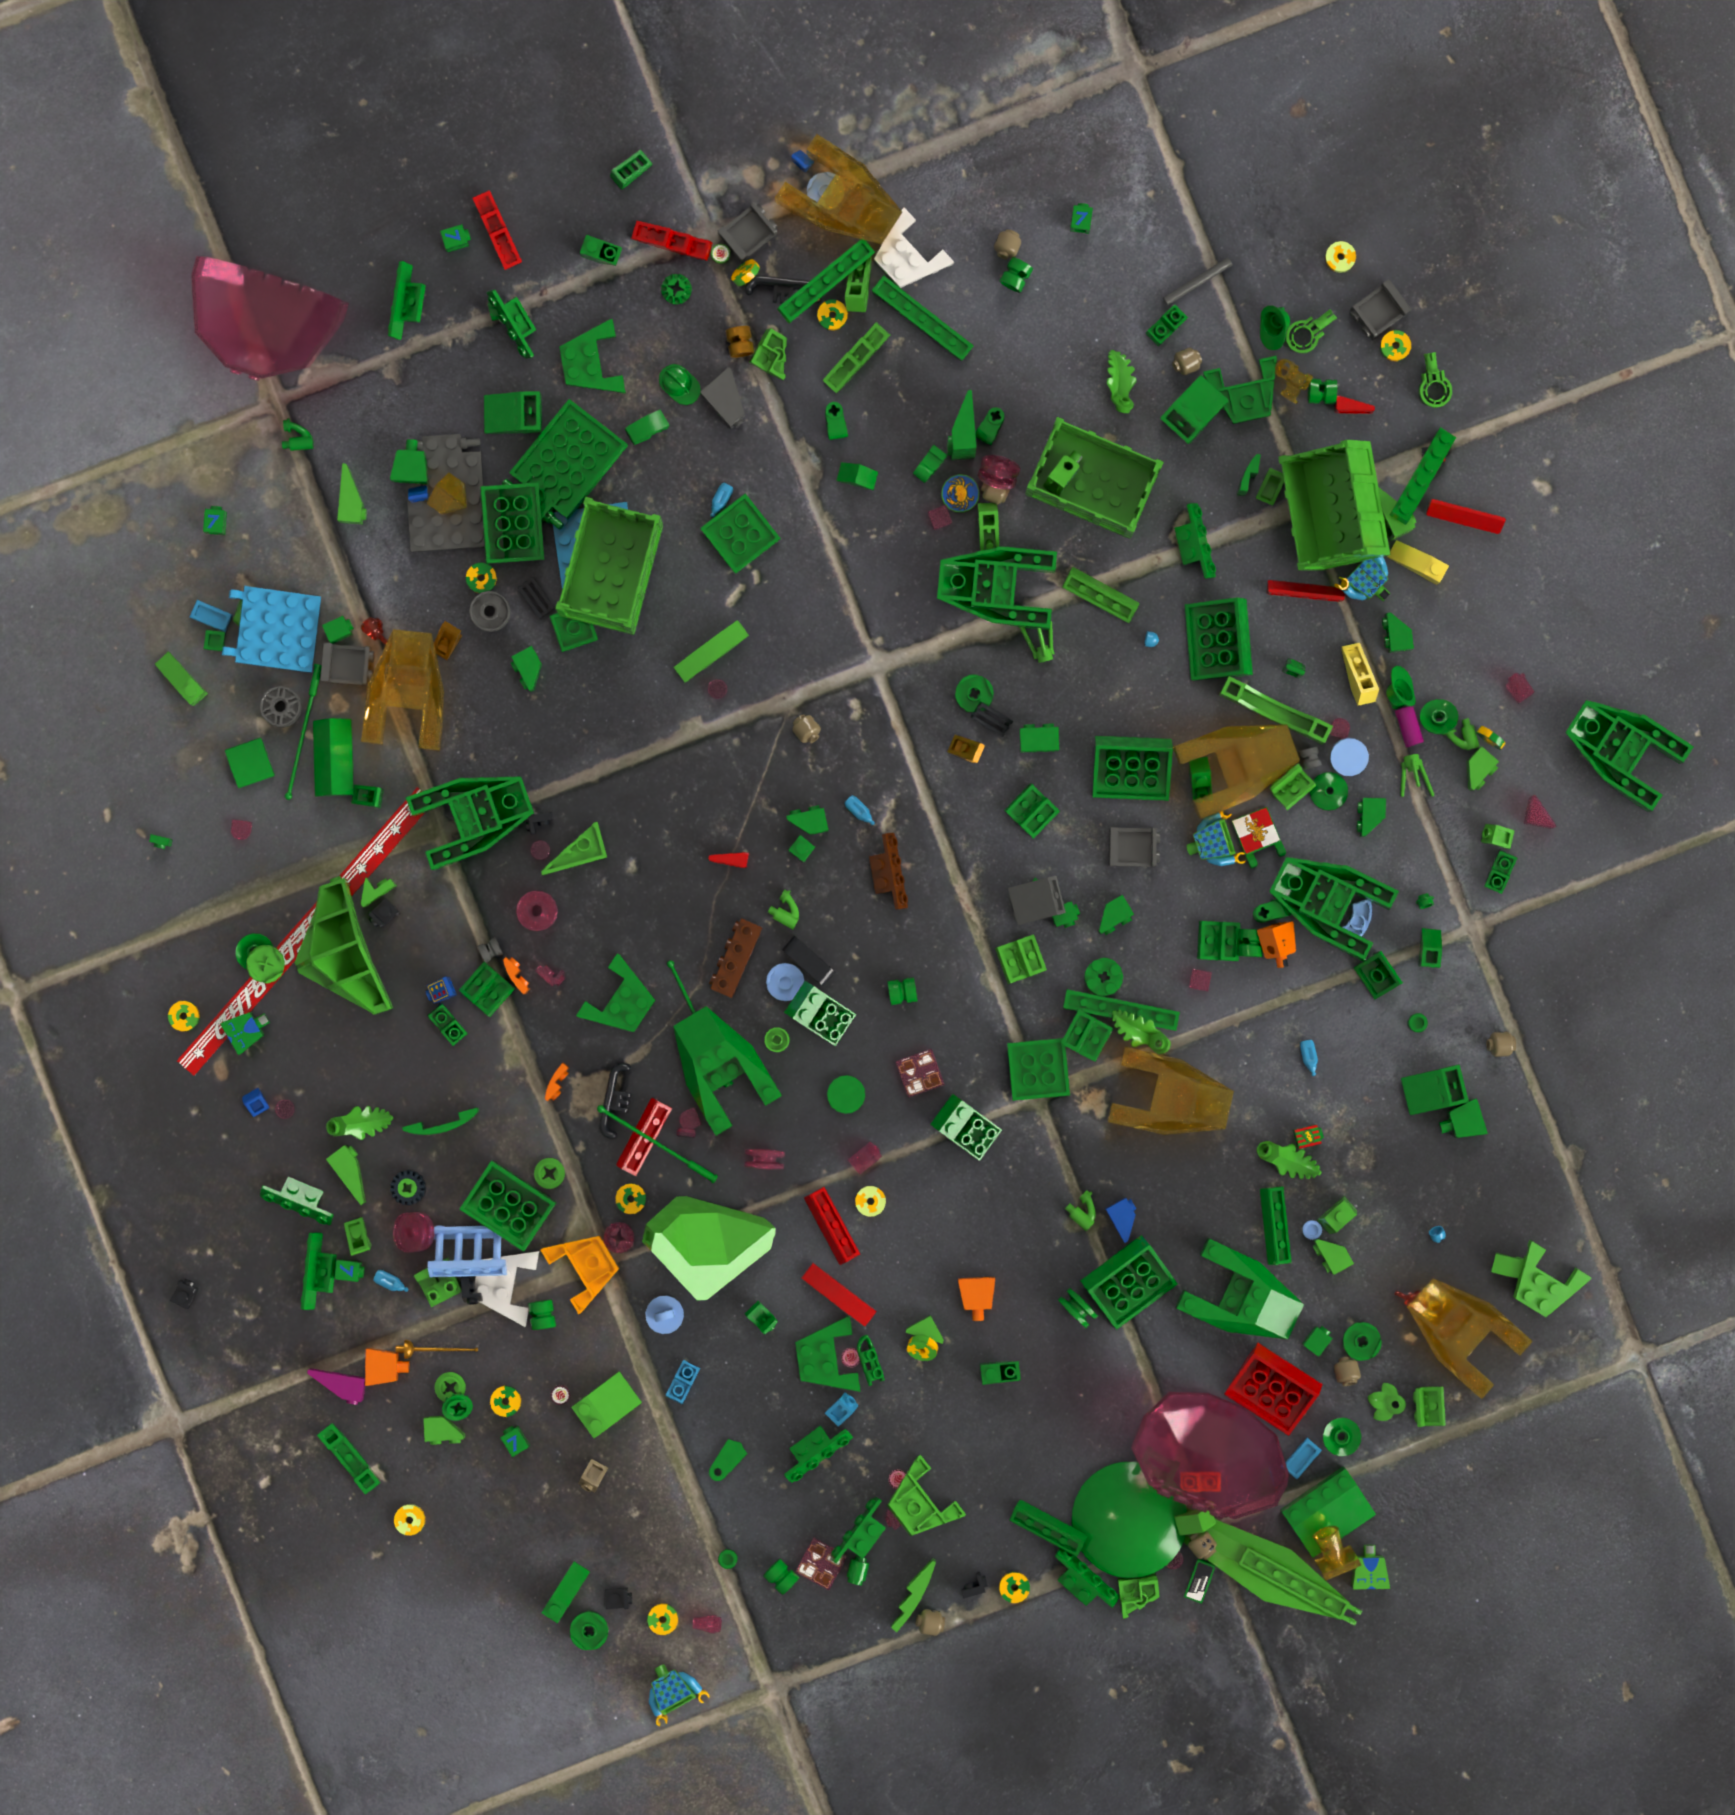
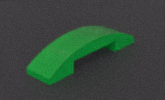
M479 1107L459 1112L460 1120L428 1129H425L423 1122L402 1128L405 1132L420 1135L447 1132L470 1121L479 1112Z
M333 1423L317 1434L328 1450L332 1451L354 1478V1482L365 1495L381 1483L361 1454Z

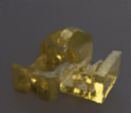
M1281 359L1275 366L1276 375L1289 382L1286 383L1287 387L1285 390H1282L1280 395L1297 404L1299 401L1296 398L1301 391L1300 389L1306 390L1313 376L1300 372L1298 370L1299 366L1293 361ZM1289 363L1290 368L1285 366L1284 364ZM1281 369L1288 371V373L1282 375Z

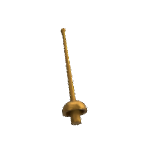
M404 1340V1345H396V1353H404V1359H408L413 1355L414 1351L477 1352L478 1348L414 1347L410 1340Z

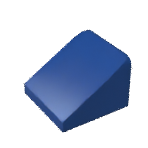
M802 150L791 155L792 162L803 172H807L814 164V161Z
M427 486L409 488L408 500L411 503L429 500Z
M259 1088L242 1097L244 1105L253 1117L270 1108Z

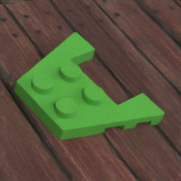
M1529 1240L1527 1245L1528 1251L1523 1260L1522 1273L1519 1274L1513 1297L1547 1317L1589 1282L1591 1277L1575 1267L1566 1283L1563 1284L1536 1267L1546 1249Z
M921 1455L916 1457L887 1504V1507L909 1536L966 1515L956 1501L940 1512L917 1483V1480L931 1469Z

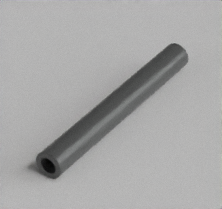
M1227 257L1163 297L1166 305L1172 304L1231 267L1230 259Z

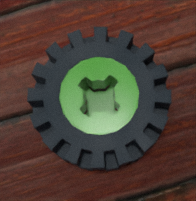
M407 1170L394 1176L390 1184V1192L396 1202L402 1205H412L424 1197L426 1183L417 1172Z

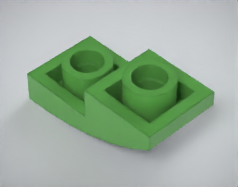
M1496 1253L1491 1272L1519 1278V1274L1522 1273L1524 1258H1515Z

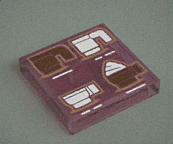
M932 1049L895 1061L908 1098L945 1085Z
M813 1537L795 1572L830 1590L847 1555L843 1554L839 1561L834 1563L830 1560L832 1557L831 1552L834 1548Z

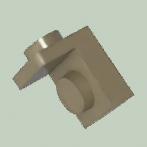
M591 1459L578 1484L585 1491L595 1493L608 1467Z

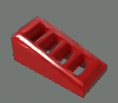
M1338 395L1334 405V413L1372 414L1375 411V406Z
M749 853L710 855L708 860L710 862L747 868Z

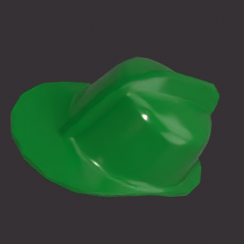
M1268 305L1261 312L1260 339L1269 350H1278L1283 346L1286 330L1290 326V317L1283 307L1278 308Z
M677 364L668 365L663 368L659 375V383L673 400L682 405H689L697 401L701 389L699 382L693 375Z
M1401 666L1392 668L1391 683L1386 690V696L1393 709H1398L1405 705L1412 707L1416 703L1412 679L1409 673Z

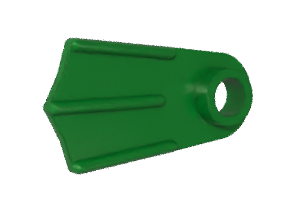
M727 1440L709 1469V1475L713 1480H723L747 1455L741 1442ZM715 1469H721L722 1473L720 1476L714 1474Z

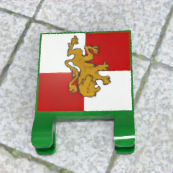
M1267 807L1231 821L1250 868H1255L1258 865L1253 853L1270 846H1275L1279 857L1286 855V850Z

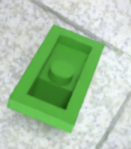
M365 878L361 905L366 908L396 887L395 882L392 879L387 880L385 878L377 884L378 888L375 889L370 880Z
M363 1218L344 1223L351 1256L370 1250L372 1244L367 1236Z

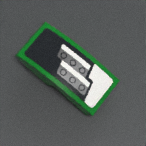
M1197 1558L1191 1578L1184 1592L1185 1598L1202 1604L1216 1567L1214 1564Z

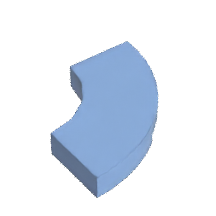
M1367 899L1351 904V918L1343 926V928L1361 937L1367 930L1372 917L1371 901Z

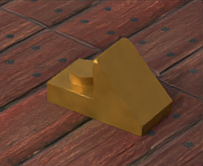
M445 621L441 625L431 651L448 660L462 637L460 634L461 630Z
M954 735L947 752L971 763H978L985 745Z

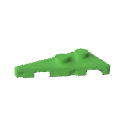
M594 822L591 827L541 871L542 875L608 858L598 822Z

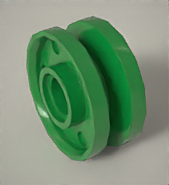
M1069 1288L1067 1293L1071 1299L1068 1301L1060 1297L1058 1301L1077 1321L1087 1328L1089 1323L1085 1317L1088 1315L1096 1319L1098 1315L1075 1291Z

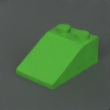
M1379 488L1386 532L1389 541H1392L1411 532L1416 527V519L1412 515L1409 522L1405 525L1390 516L1389 514L1397 501Z
M619 1371L575 1403L571 1408L592 1437L596 1438L640 1405L642 1401Z

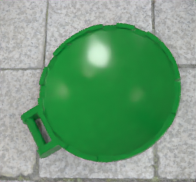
M1145 1446L1138 1462H1118L1108 1465L1086 1480L1074 1502L1072 1527L1088 1536L1081 1552L1094 1566L1113 1576L1138 1578L1161 1570L1173 1560L1182 1547L1186 1536L1179 1535L1174 1516L1187 1512L1183 1496L1172 1481L1180 1463L1172 1462ZM1148 1457L1169 1468V1473L1167 1474L1144 1462L1145 1459Z

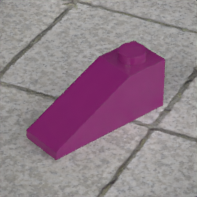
M313 1368L308 1369L307 1374L341 1399L347 1400L346 1403L358 1405V1402L363 1401L366 1388L365 1377Z

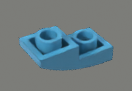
M683 1360L665 1396L683 1404L700 1368Z

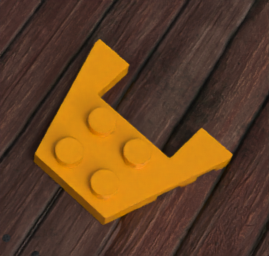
M600 1236L541 1249L549 1265L567 1255L587 1288L570 1299L578 1314L583 1312L619 1270L618 1265Z

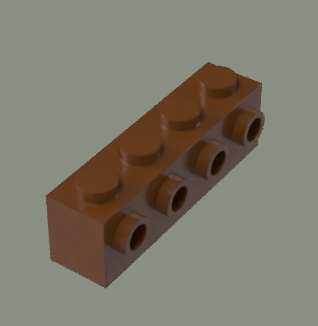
M742 918L740 922H735L732 929L735 934L732 939H728L724 948L727 950L725 957L721 956L717 963V967H719L717 975L713 973L709 984L712 985V990L733 998L763 929L762 927Z

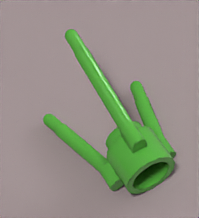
M1052 621L1048 630L1049 648L1044 643L1041 628L1037 629L1041 647L1037 648V651L1025 629L1019 627L1033 653L1034 659H1038V663L1053 660Z
M1419 754L1404 756V762L1401 763V797H1404L1406 769H1408V772L1414 773L1417 787H1420L1418 770L1420 769L1430 795L1433 797L1434 792L1423 767L1422 759H1419Z

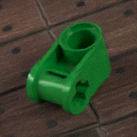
M837 402L829 403L825 410L829 440L848 437L842 406ZM832 407H835V410H839L836 416L829 413Z
M994 407L988 411L975 433L977 439L990 446L992 445L1004 422L1003 410ZM999 413V418L1001 419L993 421L991 414Z
M1277 899L1261 904L1253 911V918L1259 923L1292 915ZM1261 909L1267 912L1264 918L1258 915Z

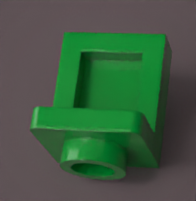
M759 1301L745 1313L746 1317L764 1335L772 1331L778 1323L775 1316Z

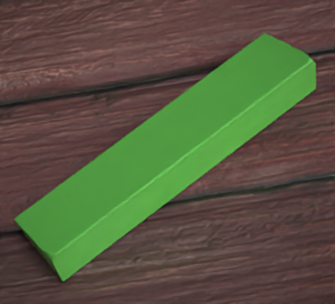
M1072 567L1062 588L1127 623H1130L1140 604Z

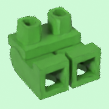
M447 1257L443 1261H450V1259ZM428 1268L414 1275L431 1307L462 1292V1285L458 1277H438V1279L437 1277H429Z

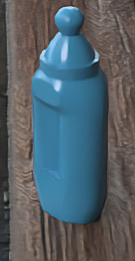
M722 483L712 499L711 517H715L716 513L725 508L733 493L732 486L726 483Z
M852 795L844 803L846 808L857 819L868 822L871 825L875 824L872 821L869 809L856 796Z
M1313 1040L1300 1042V1050L1303 1063L1312 1072L1311 1075L1315 1076L1318 1063L1315 1044Z
M378 1270L374 1276L373 1281L391 1291L404 1290L405 1292L409 1290L398 1277L386 1271Z

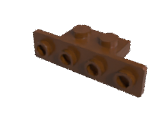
M895 833L882 834L885 853L869 856L875 893L880 894L892 891L895 909L908 908V897L905 893V880L900 866L901 859L898 855V841Z

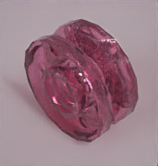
M986 455L982 458V467L979 469L977 476L983 483L1005 490L1016 486V477L1019 476L1021 469L1017 463L997 455Z
M532 891L521 897L517 904L516 914L519 922L525 928L533 931H542L554 924L558 915V907L551 895L541 891ZM538 905L542 908V913L536 917L532 910Z
M745 1149V1154L753 1156V1160L745 1161L744 1167L770 1170L784 1169L783 1163L776 1162V1158L785 1157L784 1151Z
M405 1212L399 1215L393 1226V1238L397 1247L404 1252H423L428 1249L434 1239V1226L430 1217L423 1212Z

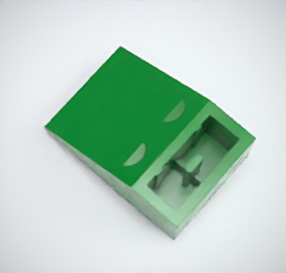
M1200 375L1160 419L1186 443L1191 444L1229 400Z
M540 391L484 395V433H542V395Z
M804 981L784 1012L834 1046L837 1045L856 1016L854 1012Z
M1459 1064L1401 1078L1410 1115L1469 1102Z
M954 1094L951 1095L930 1124L979 1161L1002 1131V1129Z

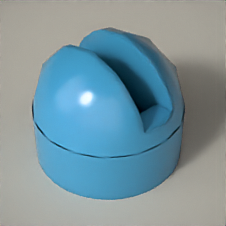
M1147 631L1145 646H1156L1159 642L1158 635Z
M1435 1226L1429 1231V1235L1434 1242L1440 1243V1240H1444L1446 1237L1442 1226Z

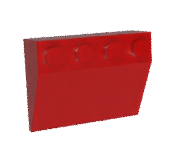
M1257 1343L1224 1394L1289 1436L1319 1396L1323 1384Z

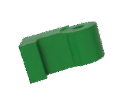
M933 445L917 466L913 475L923 483H926L945 461L947 454Z

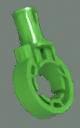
M1329 309L1314 321L1311 316L1307 320L1294 322L1287 330L1286 340L1288 346L1299 354L1311 352L1317 346L1319 339L1325 335L1323 331H1320L1336 320L1337 317ZM1295 326L1297 328L1294 329V333L1302 328L1307 329L1311 333V341L1305 345V348L1312 345L1306 350L1296 349V347L1302 348V345L1295 343L1294 334H1292V340H1289L1290 332ZM1316 326L1317 328L1314 331H1312L1311 328Z
M1436 352L1424 354L1427 371L1421 374L1422 382L1418 390L1419 397L1426 406L1433 408L1444 406L1452 396L1451 383L1445 378L1444 370L1439 371L1437 367ZM1433 382L1441 384L1444 389L1443 393L1447 394L1443 402L1441 400L1445 398L1444 395L1438 400L1428 398L1432 404L1425 399L1428 396L1427 389Z

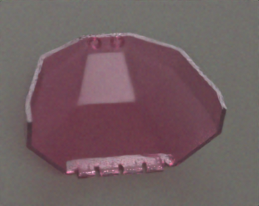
M196 256L191 274L195 333L225 367L230 368V372L241 375V373L249 374L248 378L259 381L260 378L263 379L310 368L344 322L349 305L346 301L303 285L301 292H299L300 284L285 279L283 286H281L282 278L267 273L265 280H263L264 272L252 268L248 271L247 267L206 256Z
M1168 1392L1143 1416L1133 1438L1131 1448L1148 1485L1157 1490V1494L1167 1498L1173 1496L1174 1501L1187 1506L1190 1503L1192 1508L1204 1513L1208 1510L1210 1511L1209 1515L1219 1519L1229 1517L1235 1520L1276 1507L1287 1487L1289 1472L1278 1436L1244 1407L1209 1393Z

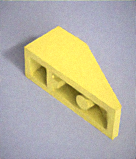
M1397 540L1390 550V555L1387 556V558L1436 585L1441 582L1449 565L1433 556Z
M1356 643L1342 646L1346 671L1357 706L1376 702L1379 687L1361 644Z

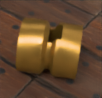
M738 326L725 331L727 341L730 342L728 349L731 358L754 354L753 342L749 341L752 337L750 326Z

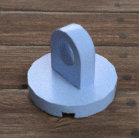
M668 1295L654 1298L647 1306L645 1312L649 1327L661 1334H669L677 1330L684 1318V1311L680 1302Z

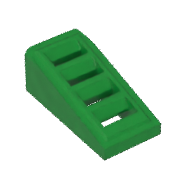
M640 149L611 170L610 177L622 190L650 168L652 162ZM637 158L644 164L643 166L636 161ZM631 163L637 168L636 171H635L634 168L630 165ZM625 168L631 173L630 176L624 170Z
M1288 658L1282 671L1299 679L1305 673V665Z

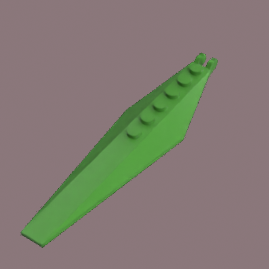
M1215 1519L1216 1524L1206 1530L1217 1543L1216 1552L1207 1560L1263 1601L1340 1620L1343 1619L1352 1625L1356 1624L1355 1619L1344 1615L1348 1608L1355 1614L1361 1615L1362 1610L1351 1605L1347 1599L1291 1549ZM1191 1534L1185 1536L1183 1543H1185L1187 1546L1189 1541L1191 1540L1189 1538Z

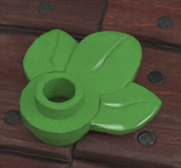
M1383 1383L1382 1392H1374L1368 1396L1370 1404L1377 1409L1373 1416L1376 1420H1389L1394 1414H1400L1405 1410L1406 1402L1402 1396L1398 1395L1396 1387L1392 1384ZM1394 1401H1397L1399 1403L1398 1408L1393 1407L1392 1404Z

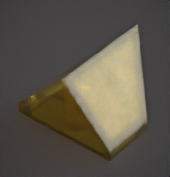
M448 473L435 485L427 504L442 515L467 508L465 483L451 473Z

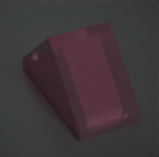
M1535 794L1530 796L1524 824L1547 829L1555 828L1556 824Z

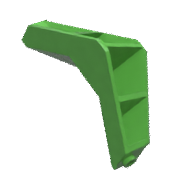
M341 876L330 879L331 883L319 887L316 909L295 960L298 973L371 1012L373 1015L390 1010L393 1006L365 943L357 920L348 881L346 878H341Z
M679 1196L674 1198L646 1224L642 1242L696 1300H708L771 1249L776 1228L767 1219L688 1196Z

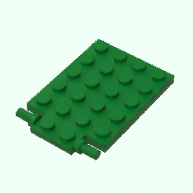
M568 399L509 473L522 484L539 483L541 522L546 521L548 524L551 523L561 530L564 523L555 517L552 510L555 509L566 519H569L626 449L628 444ZM508 479L502 482V485L513 484Z

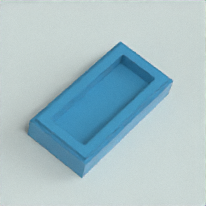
M199 600L196 601L190 618L225 633L233 617L232 614Z
M1306 1437L1282 1467L1298 1479L1322 1450Z

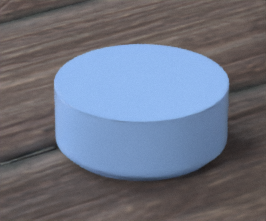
M1309 1220L1304 1223L1302 1232L1306 1238L1315 1240L1320 1237L1322 1227L1317 1221Z

